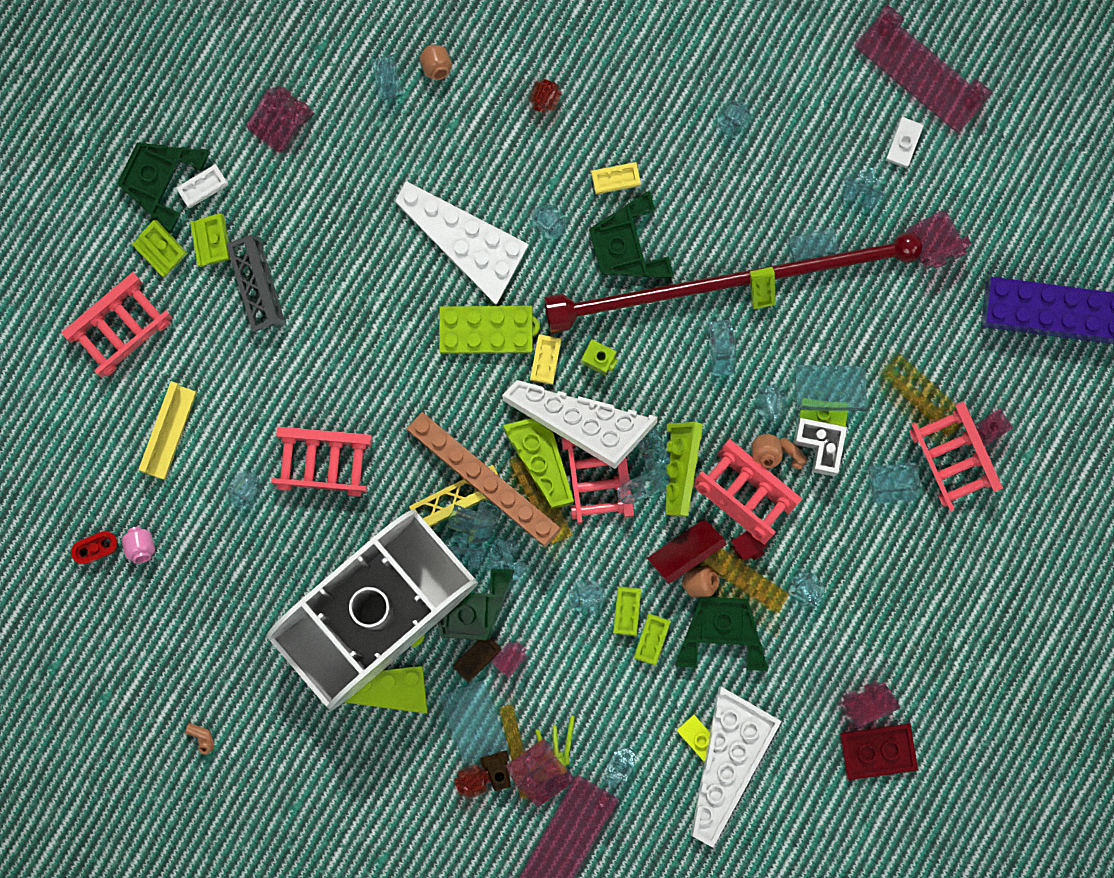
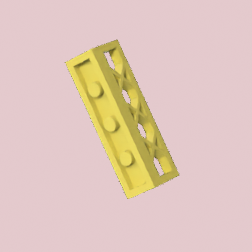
M170 382L139 467L141 472L166 480L194 403L196 391L181 387L178 383Z
M489 466V468L497 474L494 466ZM463 479L409 506L410 510H416L423 505L433 507L431 515L423 518L431 528L487 500V498L476 489H474L473 494L467 497L459 496L461 486L465 484L470 485ZM457 489L456 494L450 493L451 491ZM446 494L454 497L451 505L445 508L437 506L441 496ZM436 499L435 504L429 503Z

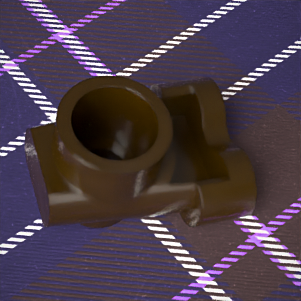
M507 750L479 758L482 769L486 768L494 791L511 787L507 765L510 759ZM499 772L504 775V780L501 782L495 780V775Z

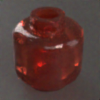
M542 78V81H535L528 100L534 104L532 109L544 114L546 110L554 111L562 95L561 90L558 88L559 85L545 78Z
M477 764L458 770L456 773L457 777L454 778L459 795H464L466 799H472L485 794L488 789L487 783L491 782L487 770H481Z

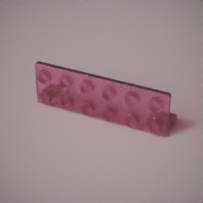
M887 4L880 12L876 21L855 43V48L956 133H959L986 103L993 92L976 78L969 84L901 27L904 18Z
M577 775L519 878H575L603 825L617 805L619 798Z

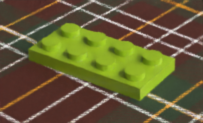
M441 306L439 353H533V306Z

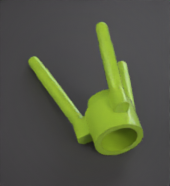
M573 715L570 716L564 756L563 752L559 751L556 725L552 726L553 752H549V757L540 730L537 729L535 731L541 754L546 755L550 759L551 773L565 772L566 764H569L575 719Z

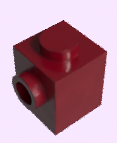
M748 531L729 543L741 562L750 557L753 561L765 554L763 549L768 546L756 540Z

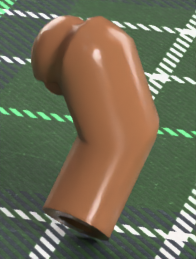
M780 439L782 450L794 458L791 462L792 466L799 470L802 469L804 464L807 463V457L788 439Z
M189 723L185 734L197 738L200 753H210L214 749V741L210 731Z

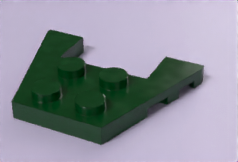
M137 142L117 184L168 232L172 233L181 214L159 203L179 162L202 171L210 152L206 149L176 148Z
M650 191L645 192L636 200L631 201L625 207L589 229L601 275L674 278L669 256L649 262L644 261L633 218L655 213Z
M491 569L490 593H469L438 622L441 638L489 640L514 570Z
M700 597L675 667L697 668L698 643L746 645V670L768 671V665L764 657L749 600L742 598Z

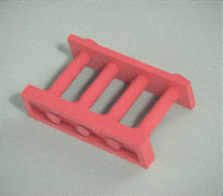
M134 272L61 332L69 342H80L99 364V367L94 371L101 378L104 375L106 377L111 375L117 369V364L156 331H162L167 328L171 323L169 320L173 318L167 310L160 314L140 291V285L143 283ZM127 296H133L154 320L144 329L138 325L122 306V301ZM115 311L136 336L124 344L104 321V316L108 312ZM92 326H97L118 350L109 359H106L86 336V331Z
M964 401L954 404L957 410L952 411L953 414L919 429L916 422L911 423L913 429L909 430L914 443H920L942 493L938 494V497L943 507L948 506L950 511L954 510L951 501L981 488L991 487L994 492L1003 489ZM954 423H963L966 431L962 433V436L930 450L927 449L922 437ZM965 444L968 446L973 445L976 453H973L972 457L937 471L932 460L933 458ZM975 465L977 467L982 465L985 474L982 475L981 479L947 493L942 482L943 479Z
M277 427L276 436L278 439H282V443H284L280 479L272 478L271 483L277 485L278 490L291 491V487L346 491L348 496L361 497L362 493H367L368 488L360 486L363 450H366V447H372L373 438L371 435ZM296 441H305V445H307L304 481L290 480L293 444H296ZM319 443H329L328 447H331L327 483L313 482L316 448L319 446ZM343 445H352V449H354L351 485L337 484L340 448Z
M561 436L563 450H568L575 505H571L572 520L577 519L578 525L583 522L582 516L616 511L623 513L624 519L632 518L634 511L626 457L617 466L618 476H614V479L577 483V469L608 466V464L598 458L574 460L573 446L576 445ZM612 488L620 490L621 499H617V502L580 506L579 493Z
M729 439L717 453L721 461L709 475L702 471L694 480L693 486L700 494L705 495L751 533L756 540L765 545L775 534L771 525L783 511L789 515L802 498L765 467L756 463L747 452ZM730 466L740 475L725 490L715 481ZM748 481L758 490L744 506L734 498V495ZM766 496L776 505L762 521L752 511L763 497Z

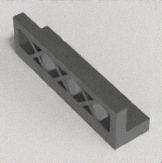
M249 235L227 243L226 245L252 331L257 332L270 326L278 328L286 325L260 237ZM245 244L247 252L242 260L237 257L235 247ZM246 265L252 267L253 270L250 281L245 280L242 275ZM252 287L258 289L260 293L256 303L250 301L249 298ZM261 309L265 311L268 321L257 325L255 316L258 310Z

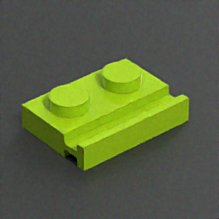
M219 213L200 218L196 221H190L197 266L204 267L205 265L231 260L226 245L229 243L223 214Z
M153 220L138 236L139 238L132 243L162 277H166L188 254L157 220Z

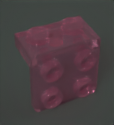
M277 86L266 91L250 118L247 128L277 152L282 153L288 147L300 125L310 121L315 113L309 109L305 102L294 98L288 89Z
M944 210L910 226L906 230V233L915 234L922 242V253L919 259L925 270L932 267L936 270L947 264L946 260L952 257L955 259L962 257L968 253L967 249L971 245L968 236L961 239L948 213Z
M545 738L506 765L516 786L536 806H541L548 802L550 798L567 788L575 780L571 772L557 758Z

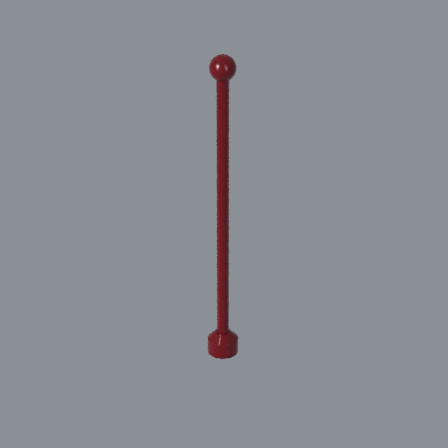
M903 233L897 236L892 244L769 267H773L776 280L896 257L901 262L910 263L917 260L921 255L922 242L915 234ZM759 269L574 303L573 300L563 293L544 297L550 333L570 330L578 316L749 285L750 271Z

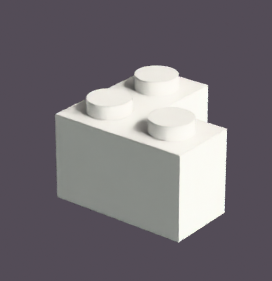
M803 418L797 421L793 444L816 449L811 472L830 476L838 474L847 427Z

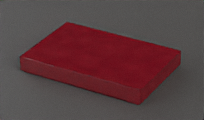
M703 519L647 557V560L667 584H670L726 546L727 543Z
M911 723L839 733L847 781L918 771Z

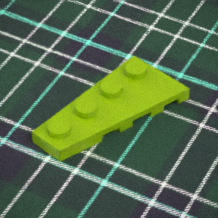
M532 418L503 425V431L550 510L573 504L574 499L553 431Z
M701 423L667 424V432L671 433V440L667 442V452H670V463L667 464L666 474L670 477V483L666 486V515L688 517L695 469L698 462L699 445L702 438L703 424Z
M423 666L381 671L344 703L428 714Z

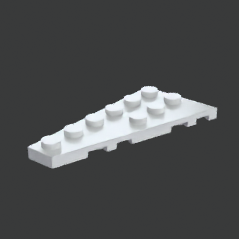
M406 181L395 201L396 204L497 306L529 244Z
M516 380L502 395L504 402L614 469L657 423L656 416L649 415V417L638 415L637 411L629 409L628 412L615 409L614 405L580 396L578 399L569 397L567 393L561 391L557 393L546 391L544 387Z
M721 686L718 688L691 830V836L711 847H714L782 722Z

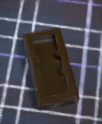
M491 637L489 640H478L452 667L469 683L502 649Z

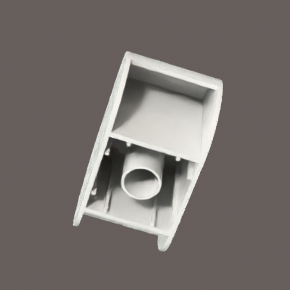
M413 509L386 526L296 603L275 623L266 637L329 711H332L357 693L444 618L477 586L478 582L416 510Z

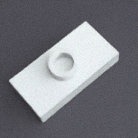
M902 117L885 161L908 168L924 125Z
M215 164L176 187L187 207L191 208L228 186V183Z

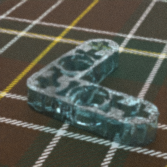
M655 427L647 433L650 438L644 437L637 444L650 473L627 481L619 486L617 495L624 504H632L666 491V486L670 483V477L666 474L670 458ZM653 452L659 454L660 463H657L653 460ZM667 476L668 481H664L663 477ZM644 480H647L651 483V491H647L644 488ZM636 488L637 492L632 495L627 494L626 491Z

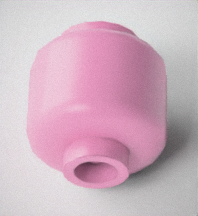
M141 527L130 528L121 539L125 557L133 561V563L147 562L155 552L151 532L141 529Z

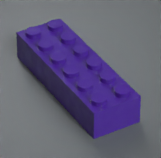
M990 277L985 282L981 327L1114 344V292Z

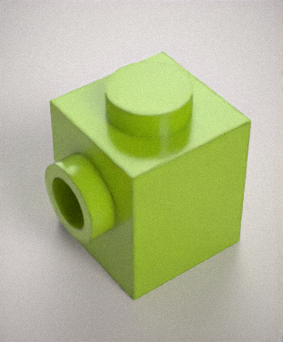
M591 339L581 359V364L606 376L608 370L613 372L618 362V359L615 358L617 351Z

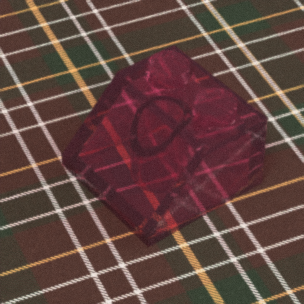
M877 680L864 685L865 690L856 693L853 690L842 696L844 700L838 703L850 728H859L901 708L885 682L878 684Z

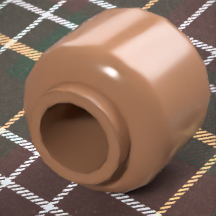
M429 45L419 56V62L424 74L431 79L441 80L447 77L452 69V61L446 48L443 46Z
M763 434L754 439L751 451L752 458L756 463L761 464L766 469L780 464L783 452L781 442L776 436Z
M693 567L682 578V586L690 597H710L717 590L719 579L717 573L710 567Z

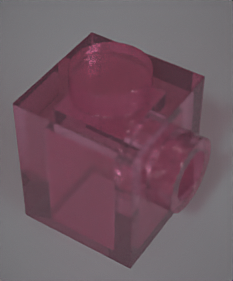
M998 409L975 425L985 446L1013 428L1001 409Z
M509 641L491 663L510 678L528 657L525 654L527 649L518 641L514 644Z

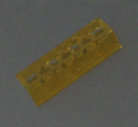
M900 353L880 373L887 382L932 423L947 417L944 411L957 410L954 405L955 403ZM897 361L905 366L906 376H902L893 368ZM910 379H919L923 383V392L916 389L910 383ZM927 395H937L940 398V407H936L927 399ZM954 423L941 429V431L949 437L959 428L960 424Z
M516 457L510 459L509 464L528 501L561 529L558 535L550 542L551 546L573 536L560 509L550 510L521 459H516Z
M722 548L701 562L702 565L710 567L718 576L774 614L780 612L782 605L790 595Z

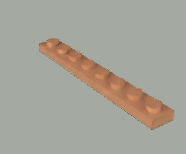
M423 412L406 428L413 437L543 547L546 548L561 531L558 525Z

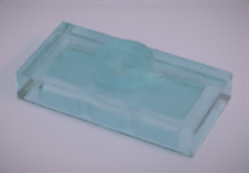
M834 228L788 239L794 262L839 251Z

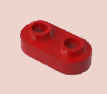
M99 532L76 542L72 546L71 556L79 564L92 563L113 554L118 548V539L111 532ZM109 539V540H110V546L107 547V548H104V547H103V542H104V540ZM86 548L88 550V555L86 557H82L81 551Z

